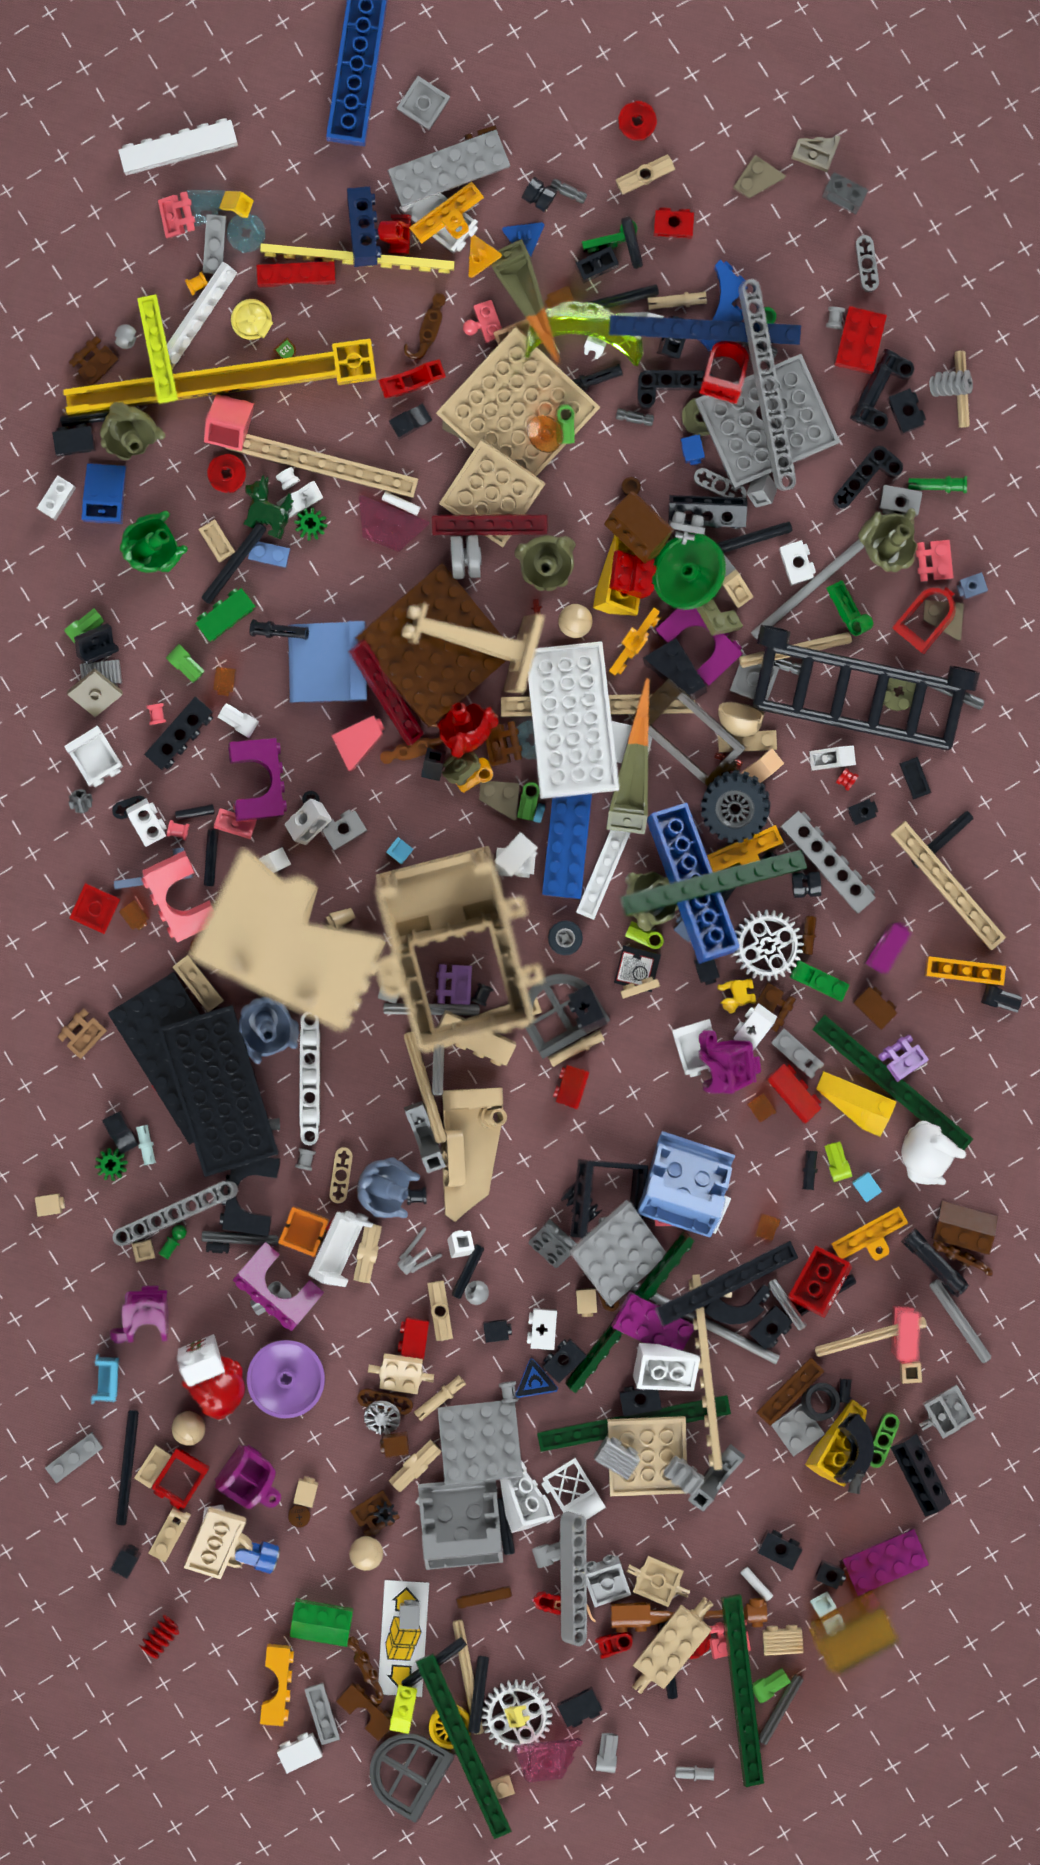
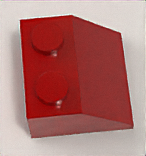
M566 1065V1068L562 1067L559 1079H562L560 1087L556 1086L553 1097L556 1098L555 1102L578 1110L590 1072L570 1065Z

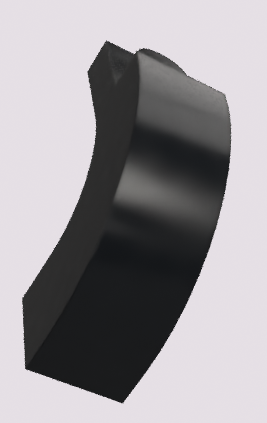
M763 1283L754 1296L747 1303L740 1306L729 1305L719 1298L709 1303L704 1308V1312L713 1319L725 1324L735 1325L749 1322L765 1310L759 1303H764L768 1299L770 1288Z
M849 1413L837 1427L850 1443L849 1459L834 1476L838 1483H849L855 1478L856 1474H865L872 1462L874 1453L873 1436L867 1423L857 1413Z

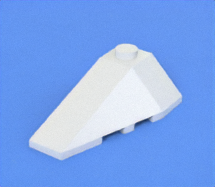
M522 1461L523 1477L500 1480L505 1514L512 1533L526 1530L554 1519L549 1500L545 1494H541L537 1488L538 1484L530 1478L526 1472L527 1468Z

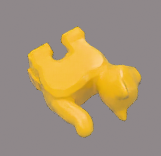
M751 979L733 980L723 985H717V989L720 991L731 989L733 998H726L720 1002L723 1009L732 1014L735 1013L739 1006L756 1003L755 993L747 994V988L754 989L753 981Z

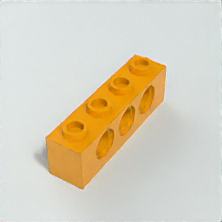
M927 956L924 976L1004 985L1006 966Z

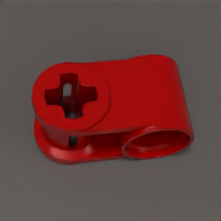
M617 1632L596 1638L595 1643H598L601 1653L599 1655L600 1659L629 1650L633 1644L631 1633ZM625 1636L630 1642L627 1645H621L619 1639Z

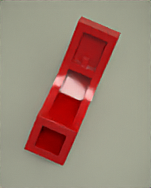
M440 359L378 381L386 399L422 389L446 378Z

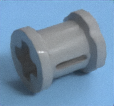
M828 307L829 319L826 327L843 329L842 317L845 309L841 307Z
M299 1148V1160L295 1167L312 1171L311 1163L316 1151Z
M516 1381L499 1383V1387L502 1389V1403H512L519 1400L516 1397L515 1391Z

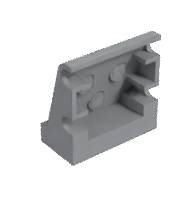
M496 1480L445 1486V1482L418 1484L426 1570L503 1563Z

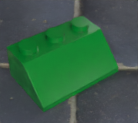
M296 1598L290 1637L347 1647L354 1608Z

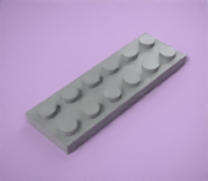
M494 130L388 169V174L400 205L404 207L510 167V163L498 132Z

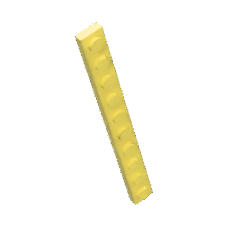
M261 244L260 252L265 253V257L276 258L277 254L284 255L285 259H295V256L303 257L305 261H315V258H321L322 262L342 260V264L353 265L354 262L353 252L272 244ZM381 255V258H377V264H380L382 268H392V265H397L402 270H411V267H418L419 271L423 272L438 269V273L450 274V270L454 271L455 261Z

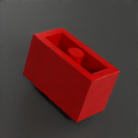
M406 1317V1322L402 1321L400 1333H404L403 1341L399 1340L398 1352H401V1356L424 1360L429 1320Z

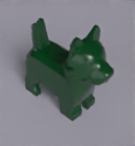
M263 475L260 481H255L252 485L247 484L245 486V493L251 497L247 519L243 524L254 528L257 523L270 524L272 530L268 531V535L282 539L284 527L288 523V511L292 508L291 504L294 500H292L291 493H288L281 506L270 503L268 501L269 477L265 478Z

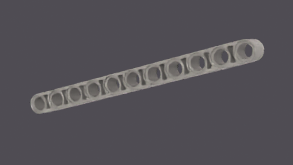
M749 279L742 282L739 286L740 302L774 482L779 490L785 491L795 486L796 476L761 290L756 280ZM746 284H750L753 287L752 294L746 292ZM750 303L755 304L757 308L756 313H752L749 310ZM754 322L760 325L758 333L753 330ZM757 342L763 344L764 350L762 352L757 350ZM761 361L767 363L766 371L760 368ZM765 380L771 383L770 390L764 388ZM769 399L772 400L775 404L773 410L769 409L767 406V402ZM772 419H776L778 421L777 429H774L771 426ZM776 438L782 441L780 448H777L774 444ZM780 457L784 458L786 462L783 468L778 464ZM784 476L789 479V485L787 487H785L782 484V478Z

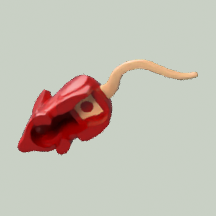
M542 1591L533 1597L532 1602L537 1609L561 1615V1596L546 1594L545 1591ZM587 1604L588 1615L592 1621L596 1622V1620L592 1617L589 1605Z

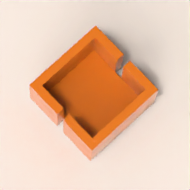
M293 1205L286 1222L290 1226L284 1227L278 1243L315 1257L322 1240L318 1237H323L330 1219Z

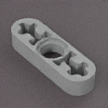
M862 235L855 244L860 282L864 291L873 292L879 285L874 243L871 237ZM862 240L870 244L867 246V253L871 252L872 255L860 256V253H864V248L859 246ZM870 259L873 266L870 269L863 268L862 260ZM874 271V274H871L870 277L871 281H875V284L872 285V288H869V285H865L868 276L867 274L863 276V273Z
M705 468L698 469L695 472L694 481L698 486L721 497L735 496L731 492H729V496L725 495L729 484L732 485L729 479ZM704 472L706 473V478L710 480L712 476L716 478L712 481L711 487L707 486L709 482L706 480L699 482L700 478L697 475H702ZM716 481H724L726 488L723 491H717L714 486ZM743 486L735 489L731 488L733 491L741 490L743 497L738 498H746L747 493Z

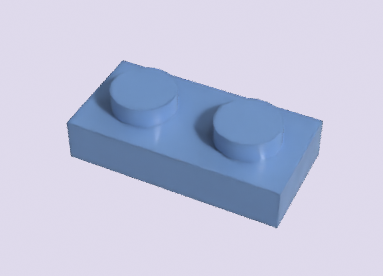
M258 541L249 553L248 560L286 568L290 548Z

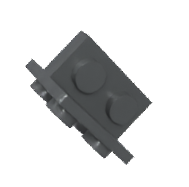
M550 1219L528 1242L536 1252L555 1268H558L571 1255L569 1250L577 1244Z

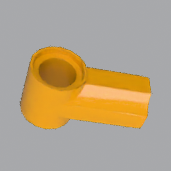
M479 758L480 769L474 772L465 784L457 785L461 792L465 793L478 783H485L492 779L493 771L486 758Z

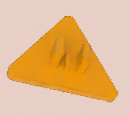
M473 235L470 241L468 276L471 278L502 257L499 251L476 235Z

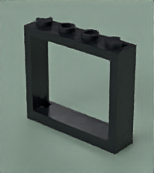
M578 1159L570 1237L583 1239L590 1233L587 1232L594 1167L633 1169L630 1203L637 1211L648 1176V1165Z

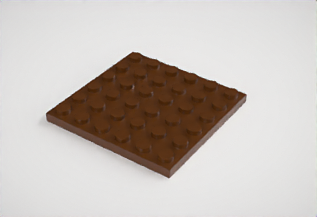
M440 563L354 637L357 642L366 640L378 659L381 669L428 728L450 711L453 704L460 702L507 661L420 632L418 642L412 644L408 643L409 638L401 636L404 625H413L414 619L407 617L409 606L427 604L425 619L503 637L458 581L453 579V575L443 563Z

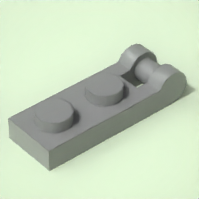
M784 1028L771 1042L811 1079L815 1076L814 1073L817 1069H821L825 1065ZM808 1059L813 1062L809 1068L804 1065Z

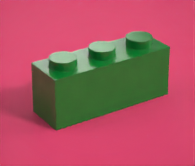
M237 588L233 589L227 594L229 598L224 602L219 600L212 606L213 610L208 614L204 612L197 617L198 622L195 624L210 643L257 608L242 588L239 590Z

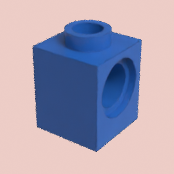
M700 434L681 438L680 443L685 463L690 462V465L702 463L701 460L705 458Z

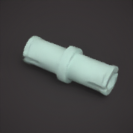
M148 1125L136 1127L140 1142L138 1147L139 1149L141 1148L144 1165L156 1163L152 1147L154 1143L151 1142Z

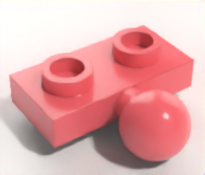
M492 300L474 305L473 309L477 322L467 320L463 324V331L467 335H474L478 329H481L485 343L495 341L496 338L493 332L502 329Z
M220 808L214 828L251 840L257 820L236 821L234 812Z

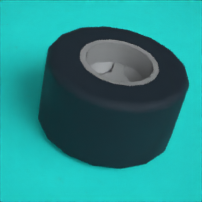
M560 921L554 924L548 934V942L551 949L561 955L575 953L580 948L583 940L579 926L570 921Z

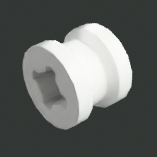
M292 467L276 476L277 480L281 481L283 490L294 486L300 481L294 475Z

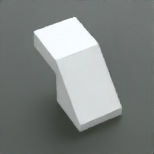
M315 481L291 493L294 502L291 504L292 508L288 511L289 518L323 499ZM287 496L278 501L277 505L281 506Z
M283 847L258 859L273 873L291 865Z

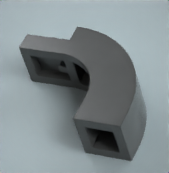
M420 1101L404 1107L427 1173L446 1167L440 1145L435 1141L423 1102Z
M730 1444L723 1453L721 1452L722 1469L714 1470V1467L710 1466L703 1475L705 1482L694 1496L690 1495L688 1501L701 1511H704L714 1500L727 1478L744 1460L745 1455Z

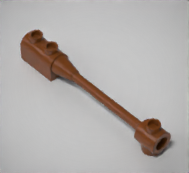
M764 1598L749 1599V1603L743 1609L744 1618L747 1623H752V1627H763V1622H767V1603H764ZM650 1602L611 1603L612 1628H616L618 1633L628 1632L627 1628L635 1627L636 1632H645L647 1627H651V1625L667 1622L675 1613L651 1610ZM722 1610L707 1611L703 1618H723Z

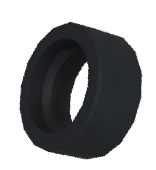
M818 1383L810 1386L803 1393L801 1406L803 1412L809 1418L815 1421H823L833 1417L838 1412L840 1397L833 1386L827 1383ZM816 1391H824L830 1397L831 1407L825 1413H817L811 1406L810 1399Z

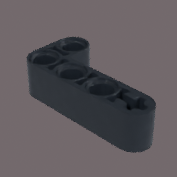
M646 370L641 372L638 378L639 406L643 409L652 408L656 399V390L700 391L702 381H697V386H694V376H697L696 380H702L705 371ZM643 376H650L652 383L649 385L643 384L641 381ZM669 376L672 382L669 385H664L661 382V378ZM688 376L691 379V383L683 385L680 382V378ZM642 396H651L652 402L644 404L641 401Z
M875 447L835 494L832 501L833 506L838 510L846 509L879 469L887 476L895 478L901 474L903 463L885 447ZM881 451L884 454V459L876 460L874 452ZM891 463L898 465L899 471L897 473H892L889 470ZM863 466H869L872 473L868 476L864 475L861 469ZM857 481L859 489H850L849 482ZM847 492L849 495L845 499L846 504H838L839 499L837 497L841 498Z

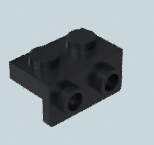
M108 623L74 637L76 655L85 664L94 663L119 651V647L113 642L112 627Z

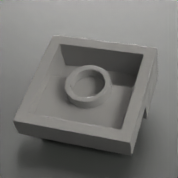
M607 1555L603 1558V1561L597 1563L590 1561L586 1563L587 1587L594 1607L631 1595L618 1556Z

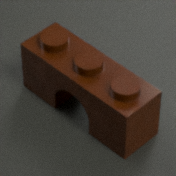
M351 1682L338 1696L336 1703L349 1715L357 1708L367 1709L370 1712L371 1718L364 1728L377 1741H380L390 1730L392 1713L387 1709L385 1711L379 1707L380 1704L374 1703L364 1693L366 1690L359 1683L355 1685Z

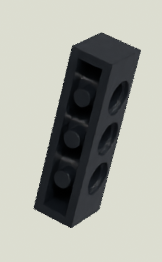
M669 495L668 524L669 521H672L675 511L684 513L690 510L692 513L685 515V524H691L692 516L699 515L703 516V526H711L713 528L731 527L733 529L746 527L747 498ZM705 511L712 512L710 515L703 514ZM724 512H730V513H731V514L728 515V516L723 515Z
M195 696L144 755L162 771L165 768L168 770L175 763L173 760L177 754L182 755L188 748L186 744L189 740L192 739L194 741L201 733L199 729L203 725L207 726L214 717L211 715L214 712ZM191 715H196L199 719L198 723L194 726L188 723V718ZM180 729L186 733L183 740H177L175 737V733ZM166 744H171L173 747V751L169 755H165L162 751L163 746Z
M917 1434L903 1438L890 1447L925 1517L938 1513L951 1504Z

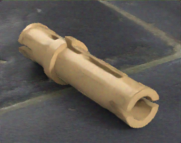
M706 291L691 294L684 292L682 295L648 297V303L656 302V304H649V310L707 304L706 298L698 299L706 297Z
M598 1029L594 1033L581 1037L575 1043L549 1055L548 1058L552 1066L555 1067L584 1050H590V1047L605 1039Z
M458 1375L449 1384L443 1385L442 1389L414 1411V1414L422 1421L447 1399H452L454 1397L453 1394L466 1385L465 1381Z

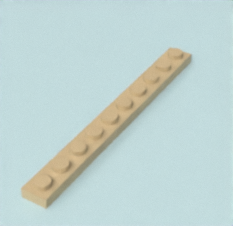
M250 434L246 435L242 451L226 448L227 450L414 498L418 478Z
M641 694L608 695L610 714H634L637 711ZM501 697V717L532 716L530 697ZM677 698L662 714L693 712Z
M700 1274L692 1275V1279L688 1280L689 1290L701 1285ZM703 1306L696 1310V1318H693L694 1330H698L699 1336L695 1338L696 1349H700L701 1354L698 1368L703 1371V1376L700 1377V1386L705 1389V1396H702L703 1408L707 1407V1415L704 1416L705 1427H709L710 1435H706L707 1447L711 1446L712 1454L708 1455L709 1465L713 1466L714 1470L722 1469Z

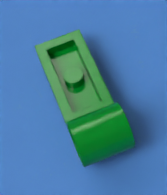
M632 221L635 234L637 235V225L634 221ZM622 224L620 226V233L582 241L583 252L588 251V254L599 252V248L603 247L608 248L611 246L612 249L617 248L618 244L626 241Z
M843 580L826 588L839 615L852 635L859 636L872 629L873 620L871 616L859 613Z
M797 960V966L793 968L790 978L840 1002L843 1001L850 984Z

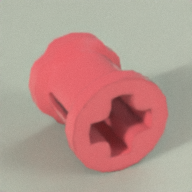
M164 703L146 706L150 713V725L166 723L162 709Z
M170 820L167 837L175 836L186 841L190 824L182 825Z

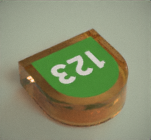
M288 337L273 349L280 359L291 358L296 355V348Z

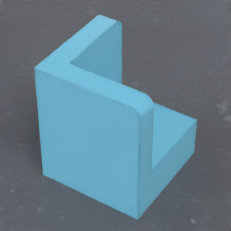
M398 837L386 853L400 864H403L414 849Z
M869 1172L864 1173L851 1182L866 1202L882 1192Z

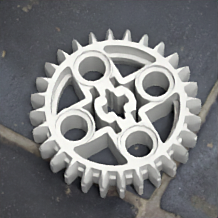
M765 910L764 915L757 911L758 917L750 914V921L744 918L746 924L738 925L742 930H735V933L739 935L737 939L740 948L737 952L733 953V956L739 955L736 963H743L740 969L748 968L746 971L747 975L752 971V978H755L758 974L761 981L764 976H767L768 981L771 980V976L778 980V974L785 977V970L791 973L792 971L789 967L797 966L794 960H801L797 953H803L802 950L798 949V946L804 945V943L798 942L802 935H796L800 929L792 928L795 922L789 924V916L782 919V912L777 917L775 910L772 911L771 915H769L768 910ZM765 921L779 923L784 928L771 933ZM756 923H761L764 926L761 934H757L753 930V926ZM748 930H750L755 942L743 948L744 937ZM782 931H787L790 934V939L787 942L780 940L779 936ZM766 933H768L769 936L775 935V938L773 939L771 937H764L760 940V942L757 939V937H762ZM765 940L767 942H774L770 946V951L768 949H761L765 945ZM792 942V951L786 961L780 949ZM748 949H753L756 953V957L753 960H748L745 956ZM775 950H777L778 954L771 955L769 959L766 955H760V953L764 952V954H771ZM774 957H779L782 960L781 967L774 968L771 962ZM764 958L771 970L759 969L753 966L752 963Z
M515 1679L514 1685H511L508 1680L506 1687L500 1683V1690L494 1687L495 1694L488 1693L491 1700H484L488 1707H483L482 1711L486 1712V1714H482L481 1717L487 1720L482 1722V1726H488L485 1729V1733L491 1732L489 1740L496 1738L494 1744L497 1745L501 1742V1749L508 1745L509 1752H511L512 1747H515L516 1752H519V1747L526 1751V1745L533 1749L534 1741L539 1745V1737L546 1738L543 1731H550L546 1725H552V1721L547 1718L553 1717L552 1713L547 1712L552 1709L551 1705H545L549 1702V1699H542L545 1693L541 1692L538 1694V1686L533 1690L532 1682H530L528 1687L525 1686V1680L522 1681L521 1685H518L517 1679ZM515 1691L527 1693L532 1697L520 1702ZM505 1694H510L514 1699L512 1702L506 1703L502 1698ZM500 1701L503 1710L510 1706H515L516 1703L518 1706L525 1705L526 1709L522 1710L523 1716H529L530 1719L522 1727L510 1728L505 1711L492 1717L496 1702ZM537 1703L540 1708L537 1711H531L529 1705ZM541 1715L540 1725L534 1731L530 1720ZM497 1720H502L505 1723L502 1729H497L494 1726ZM513 1729L518 1740L508 1739L502 1734ZM523 1729H528L531 1731V1735L529 1737H522L520 1732Z

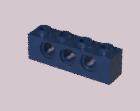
M370 187L347 188L354 267L377 265V258H381L380 246H376V240H379L378 228H374V223H377V212L372 209V206L376 205L375 194H371ZM359 208H366V210L361 211ZM361 225H367L368 227H367V228H361L360 226H361ZM367 242L370 243V245L365 246L362 245V243Z

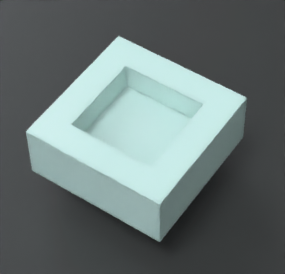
M828 1592L810 1601L820 1619L837 1610Z

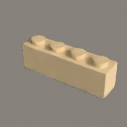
M445 1010L437 1027L467 1019ZM492 1032V1035L487 1037L474 1036L473 1040L461 1042V1040L454 1041L456 1043L455 1046L458 1048L473 1050L474 1055L480 1058L486 1056L491 1059L490 1062L497 1066L502 1064L507 1066L516 1047L515 1041L495 1032Z

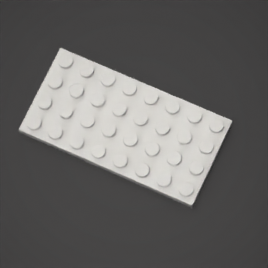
M602 641L536 648L528 682L541 799L619 790Z

